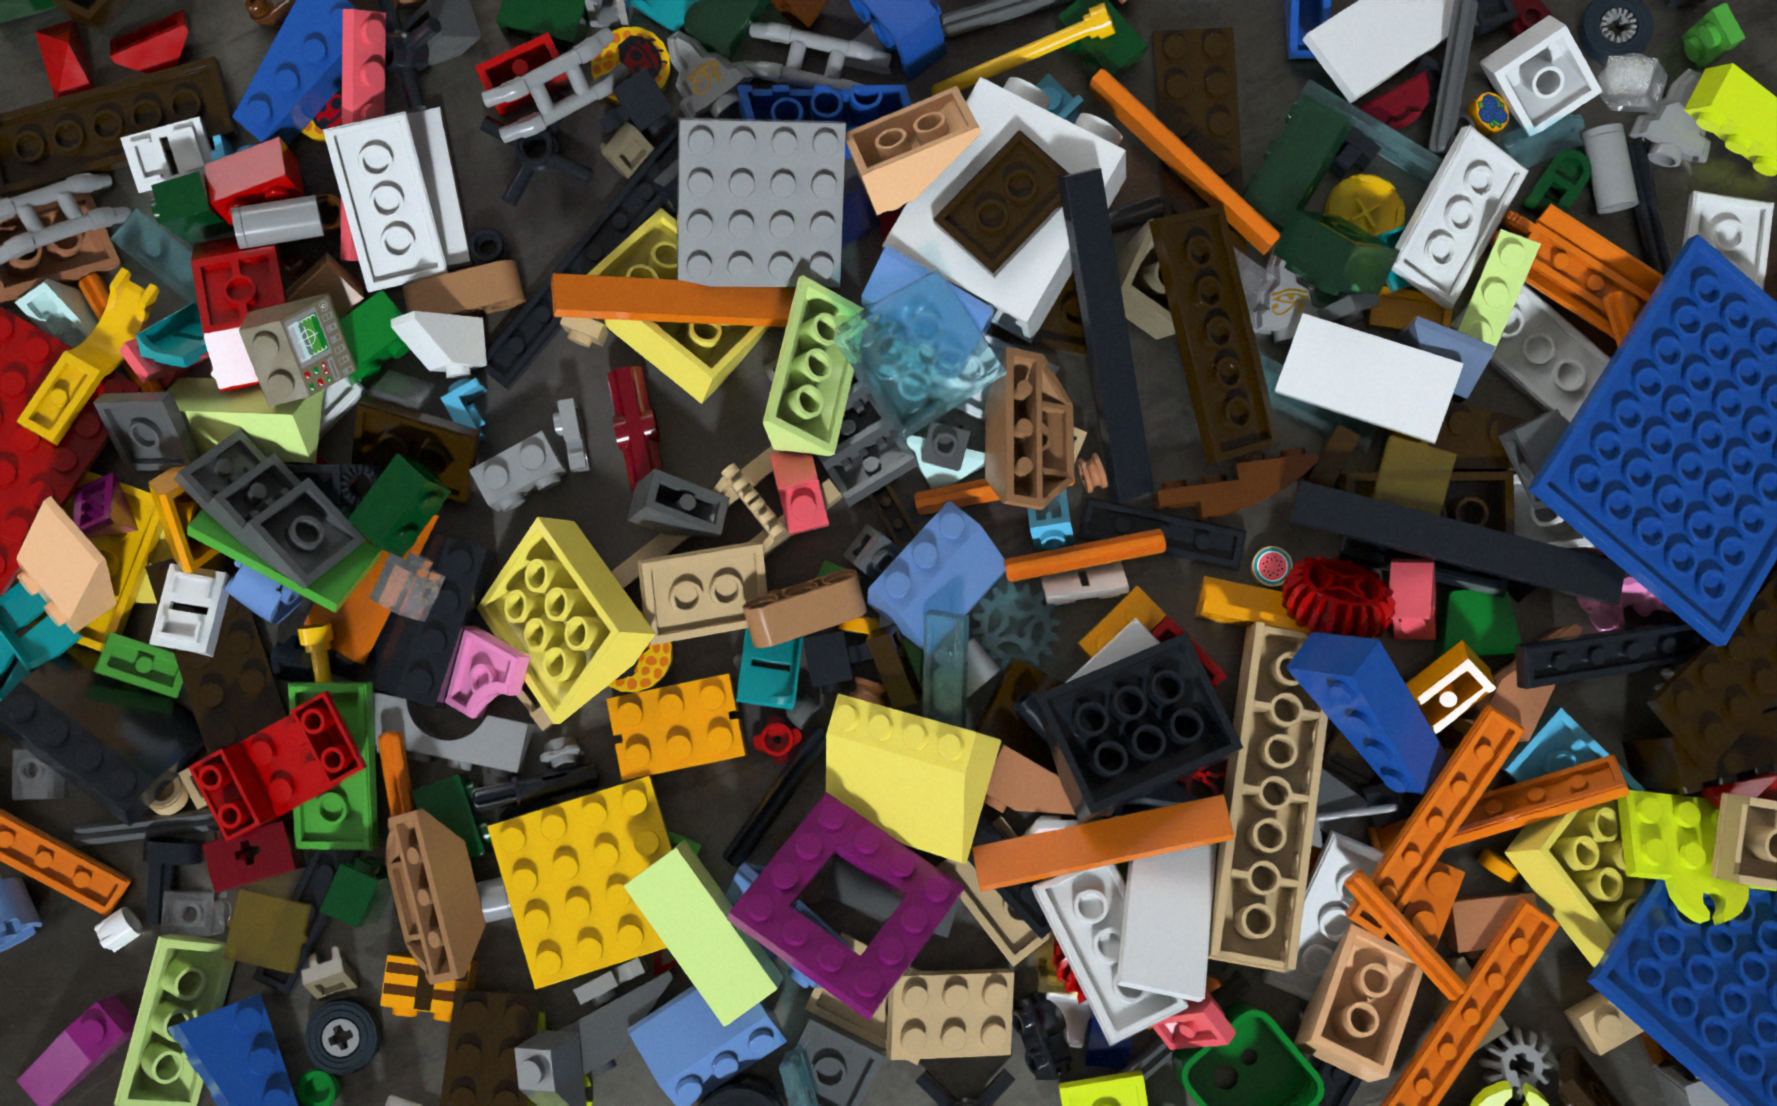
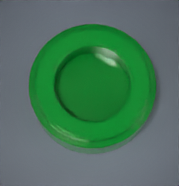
M319 1067L312 1068L304 1073L297 1085V1095L304 1106H332L337 1102L342 1093V1080L340 1076L325 1072Z

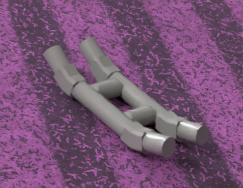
M752 22L749 29L752 38L791 44L786 65L783 66V64L768 61L757 62L743 60L741 63L755 78H760L761 80L783 82L808 89H814V85H830V89H851L852 85L863 84L840 79L845 56L848 59L887 69L891 61V54L863 42L849 41L793 28L791 25L774 22ZM806 47L830 53L824 75L801 70Z
M603 27L592 37H588L574 46L572 50L529 73L501 83V86L481 93L487 108L517 100L531 93L538 107V113L534 112L529 116L518 119L517 122L499 128V133L504 143L540 133L547 129V126L597 99L600 100L608 96L614 88L630 76L628 67L623 63H619L609 72L603 73L588 84L581 69V63L585 64L594 59L602 52V49L614 41V34L609 28ZM566 72L575 93L553 104L544 83Z
M108 173L77 174L46 187L12 198L0 199V222L15 217V214H18L27 232L5 241L0 246V265L33 252L37 248L89 230L94 231L100 228L111 227L113 224L130 222L132 215L130 209L126 206L97 208L83 214L74 198L81 194L92 193L95 190L111 188V176ZM57 201L67 220L45 228L34 208Z

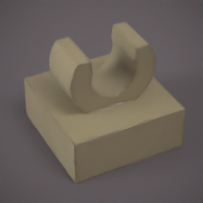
M626 122L622 127L614 131L616 135L608 144L602 143L600 148L603 156L622 176L630 180L655 149L636 127Z
M336 946L331 948L332 960L323 963L322 959L314 953L309 959L310 968L301 970L303 986L319 1002L359 988L357 973L346 963L345 955Z

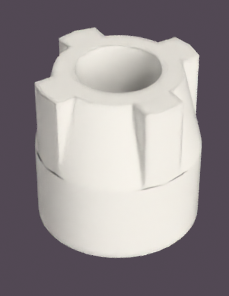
M125 906L94 926L100 944L113 952H116L143 934L140 920L131 909Z

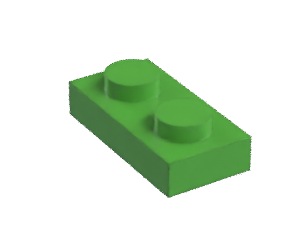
M1727 2L1711 9L1681 36L1684 41V51L1687 57L1692 62H1695L1699 71L1714 65L1746 38Z
M113 632L107 633L93 672L165 696L178 698L183 679L173 652Z

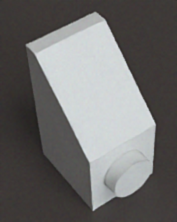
M412 311L391 319V328L429 371L446 372L447 378L459 379L470 377L472 370L487 366L482 317Z

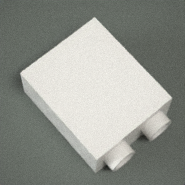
M980 77L966 103L979 125L981 134L915 200L907 202L882 247L884 250L886 245L890 246L995 310L991 323L1032 343L1073 271L1063 207L995 278L934 224L933 218L1018 130H1021L1070 174L1092 168H1101L1108 209L1126 179V150L1118 146L1122 140L1121 133L1110 123L1095 115L1081 113L1075 124L1047 111L1051 103L1050 98L1030 82L1017 77H1010L1002 88Z

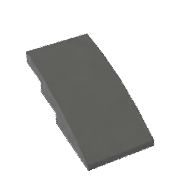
M778 358L762 367L771 383L773 382ZM856 364L835 455H816L848 507H851L919 465L916 457L896 429L893 420L873 392L870 383Z
M241 429L183 468L174 478L204 511L240 543L304 589L366 540L309 477L301 482L275 453L267 458Z

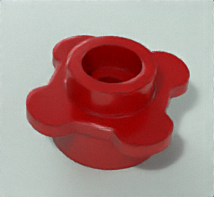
M772 715L766 720L767 726L762 733L754 737L753 745L756 750H764L770 754L776 764H784L789 760V752L793 746L802 741V733L799 729H791L784 724L782 717ZM777 735L782 738L779 744L774 742V737Z

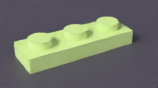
M1500 229L1458 327V332L1497 347L1541 243Z

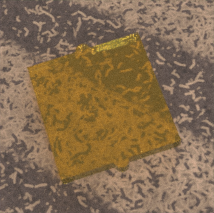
M1389 436L1372 498L1440 516L1457 454L1430 447L1427 441L1416 443L1395 436Z
M239 890L233 918L227 922L230 931L223 958L294 974L302 944L308 940L305 931L312 905L248 890Z

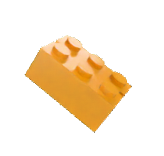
M729 673L606 699L613 736H622L623 740L622 743L615 744L622 781L749 755L742 719L730 720L729 712L740 711L738 702H735L736 689L733 675Z

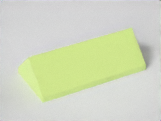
M804 275L798 277L763 425L774 450L832 456L835 455L867 315L864 312V308Z
M179 377L166 391L172 393L200 456L241 429L267 458L275 453L283 463L316 464L324 389L311 397L271 407L268 406L260 385L220 392L215 378Z
M686 840L623 886L724 1027L778 989L784 977L759 942L727 920L729 911L733 906Z
M180 931L158 936L117 1090L115 1106H197L203 1080L198 1072L195 1073L186 1059L188 1058L177 1040L173 1039L167 1028L223 1007L238 946Z

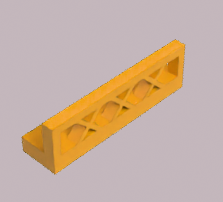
M1207 576L1201 579L1194 618L1242 628L1251 626L1255 622L1265 623V626L1310 634L1309 628L1297 626L1296 619L1286 615L1287 610L1282 606L1283 592Z

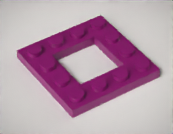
M826 792L729 911L727 920L870 1021L962 895L965 887ZM834 853L902 899L901 903L861 956L792 908Z

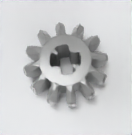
M1510 1026L1508 1035L1504 1033L1497 1037L1495 1045L1489 1042L1483 1046L1485 1050L1490 1052L1489 1057L1478 1059L1479 1065L1490 1068L1482 1076L1483 1080L1488 1084L1508 1080L1512 1087L1513 1099H1522L1524 1083L1534 1086L1537 1090L1538 1088L1535 1084L1537 1081L1546 1085L1550 1083V1079L1542 1074L1543 1069H1550L1554 1066L1552 1060L1543 1058L1550 1048L1544 1042L1536 1043L1537 1033L1527 1030L1522 1034L1519 1027ZM1515 1055L1522 1058L1521 1066L1515 1065L1516 1071L1509 1067L1511 1059L1517 1061Z

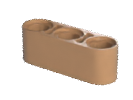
M501 260L411 282L402 287L408 313L422 311L477 317L517 307L526 301L517 262L514 260Z
M853 569L840 570L751 599L742 606L751 640L756 648L775 646L854 620L867 612L858 574Z

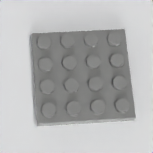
M678 118L677 280L711 287H796L798 277L804 275L824 287H840L846 123L844 121Z

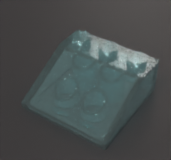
M938 268L873 303L834 329V342L903 440L1007 374V370Z

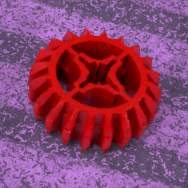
M1318 556L1316 559L1305 557L1303 562H1295L1293 569H1290L1288 576L1285 577L1282 586V606L1287 610L1286 615L1296 619L1297 626L1309 628L1310 634L1312 632L1371 639L1382 637L1384 631L1388 629L1389 623L1392 622L1396 601L1391 597L1394 591L1389 589L1390 583L1386 580H1380V574L1369 572L1366 570L1365 565H1355L1351 560L1348 562L1341 561L1336 556L1332 559H1327L1324 556Z

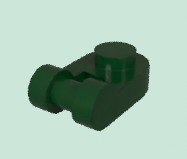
M1565 150L1557 154L1549 162L1535 185L1526 195L1522 205L1530 210L1536 208L1543 213L1552 204L1567 213L1591 175L1589 159L1577 150ZM1550 186L1562 193L1557 202L1545 194Z

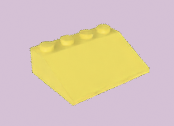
M660 208L587 275L677 280V220ZM597 319L701 404L729 377L770 328L767 326Z
M537 517L476 608L495 637L531 656L524 681L553 724H561L632 667L656 635L575 521Z
M838 694L826 733V792L901 844L967 864L1001 740L968 729Z
M1617 799L1526 825L1504 852L1594 969L1651 880L1649 878L1626 876Z

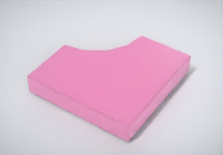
M465 626L445 703L470 718H483L488 704L497 695L514 696L521 694L531 656L477 626Z

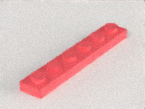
M343 9L342 125L385 116L386 13ZM341 198L340 260L359 261Z

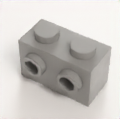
M543 431L534 434L469 470L487 505L497 512L501 509L503 512H506L521 505L525 501V496L536 490L543 492L556 486L561 482L560 477L569 473L550 437Z

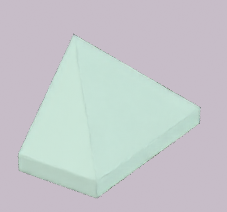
M50 279L44 280L15 301V304L39 329L72 348L80 345L92 333L99 322L81 290Z
M908 434L906 444L916 457L919 464L917 467L931 489L957 484L985 467V453L970 449L965 451L960 471L923 463L921 456L926 438Z

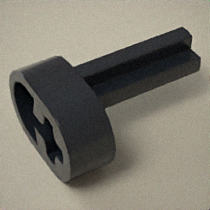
M173 837L144 839L143 861L149 863L145 922L153 925L171 923L175 865L201 864L203 856L202 840Z

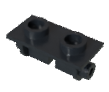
M1037 990L1028 994V998L1013 999L1012 1025L1022 1037L1026 1049L1025 1061L1031 1073L1035 1075L1036 1080L1059 1079L1057 1075L1071 1070L1069 1063L1072 1061L1062 1032L1048 1036L1046 1030L1059 1023L1051 1001L1046 999L1043 990Z

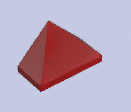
M184 9L110 40V57L115 64L146 74L177 66L189 32L188 17Z
M73 19L35 31L55 99L96 88L79 30Z
M1748 773L1738 776L1739 781L1712 785L1704 788L1701 793L1718 810H1720L1722 793L1777 801V774L1766 773L1748 776Z

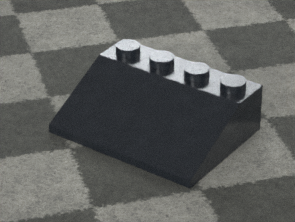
M431 532L365 664L354 662L334 650L330 662L331 673L355 682H372V686L375 689L433 708L445 709L447 705L445 701L465 626H473L478 611L476 608L481 602L496 553L486 548Z
M1187 632L1034 697L1062 787L1080 824L1227 760L1243 749L1241 741Z
M75 643L59 657L48 661L21 680L0 701V731L123 823L131 827L205 745L193 713L169 696L93 672L100 651Z

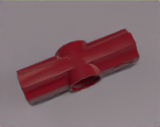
M626 366L607 372L615 415L613 416L614 431L618 447L624 454L632 493L635 491L636 483L654 469L664 472L658 443H661L658 422L654 408L650 407L642 366Z

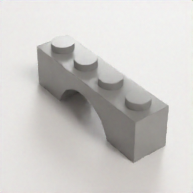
M373 691L375 752L380 753L377 739L381 733L400 731L403 735L405 750H407L406 758L431 763L432 756L447 758V767L471 771L472 764L488 767L487 775L510 779L513 772H525L535 724L487 715L482 724L468 736L457 740H446L433 734L423 724L415 701Z

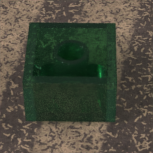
M1293 209L1273 254L1286 262L1285 269L1302 277L1309 275L1317 280L1315 286L1328 294L1337 296L1339 291H1342L1348 295H1361L1362 293L1379 295L1401 250L1339 215Z

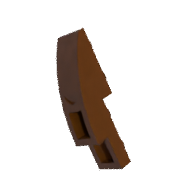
M1293 448L1280 451V458L1265 459L1264 453L1248 454L1240 457L1241 463H1236L1230 468L1231 481H1227L1226 474L1204 477L1202 478L1203 484L1187 486L1186 480L1164 482L1161 484L1162 490H1157L1152 495L1154 511L1195 506L1196 520L1199 521L1219 518L1242 511L1272 497L1302 477L1319 461L1318 453L1306 454L1305 448Z

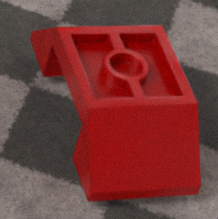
M236 236L196 243L193 245L191 266L203 335L220 392L260 385L238 330L248 312L287 303L281 268L284 267L280 245L276 243L240 249Z
M324 691L290 710V715L247 739L221 748L188 767L226 842L292 811L353 778L368 767L329 691Z

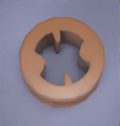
M1097 453L1091 454L1089 460H1084L1082 457L1076 459L1078 472L1087 493L1093 492L1095 486H1100L1102 489L1108 487L1106 474Z
M858 677L854 678L853 682L856 683V690L850 692L849 697L881 706L885 705L882 696L886 689L883 684Z

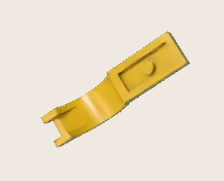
M121 267L109 285L110 295L106 309L92 333L74 349L63 352L17 422L58 446L104 376L112 373L125 360L119 352L123 344L136 339V334L144 330L160 291L157 286L151 283L146 289L130 281L132 274Z

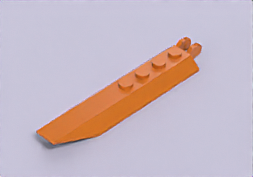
M1552 204L1545 209L1535 223L1511 210H1507L1501 220L1502 225H1505L1506 228H1509L1514 233L1541 243L1525 282L1613 339L1615 337L1604 306L1603 297L1616 291H1624L1627 294L1636 321L1664 277ZM1495 231L1489 242L1492 247L1499 231Z

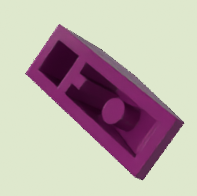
M116 995L97 1001L53 1041L22 1074L17 1082L37 1106H53L132 1036L136 1019Z

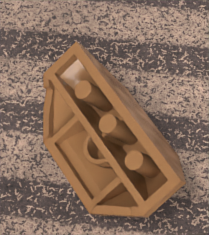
M1005 347L1002 351L985 402V479L1003 504L1042 510L1074 481L1073 403L1059 379L1049 369V362L1044 354Z
M423 808L388 818L390 832L386 844L385 865L405 945L417 964L426 972L425 977L430 985L463 978L467 973L486 925L466 843Z

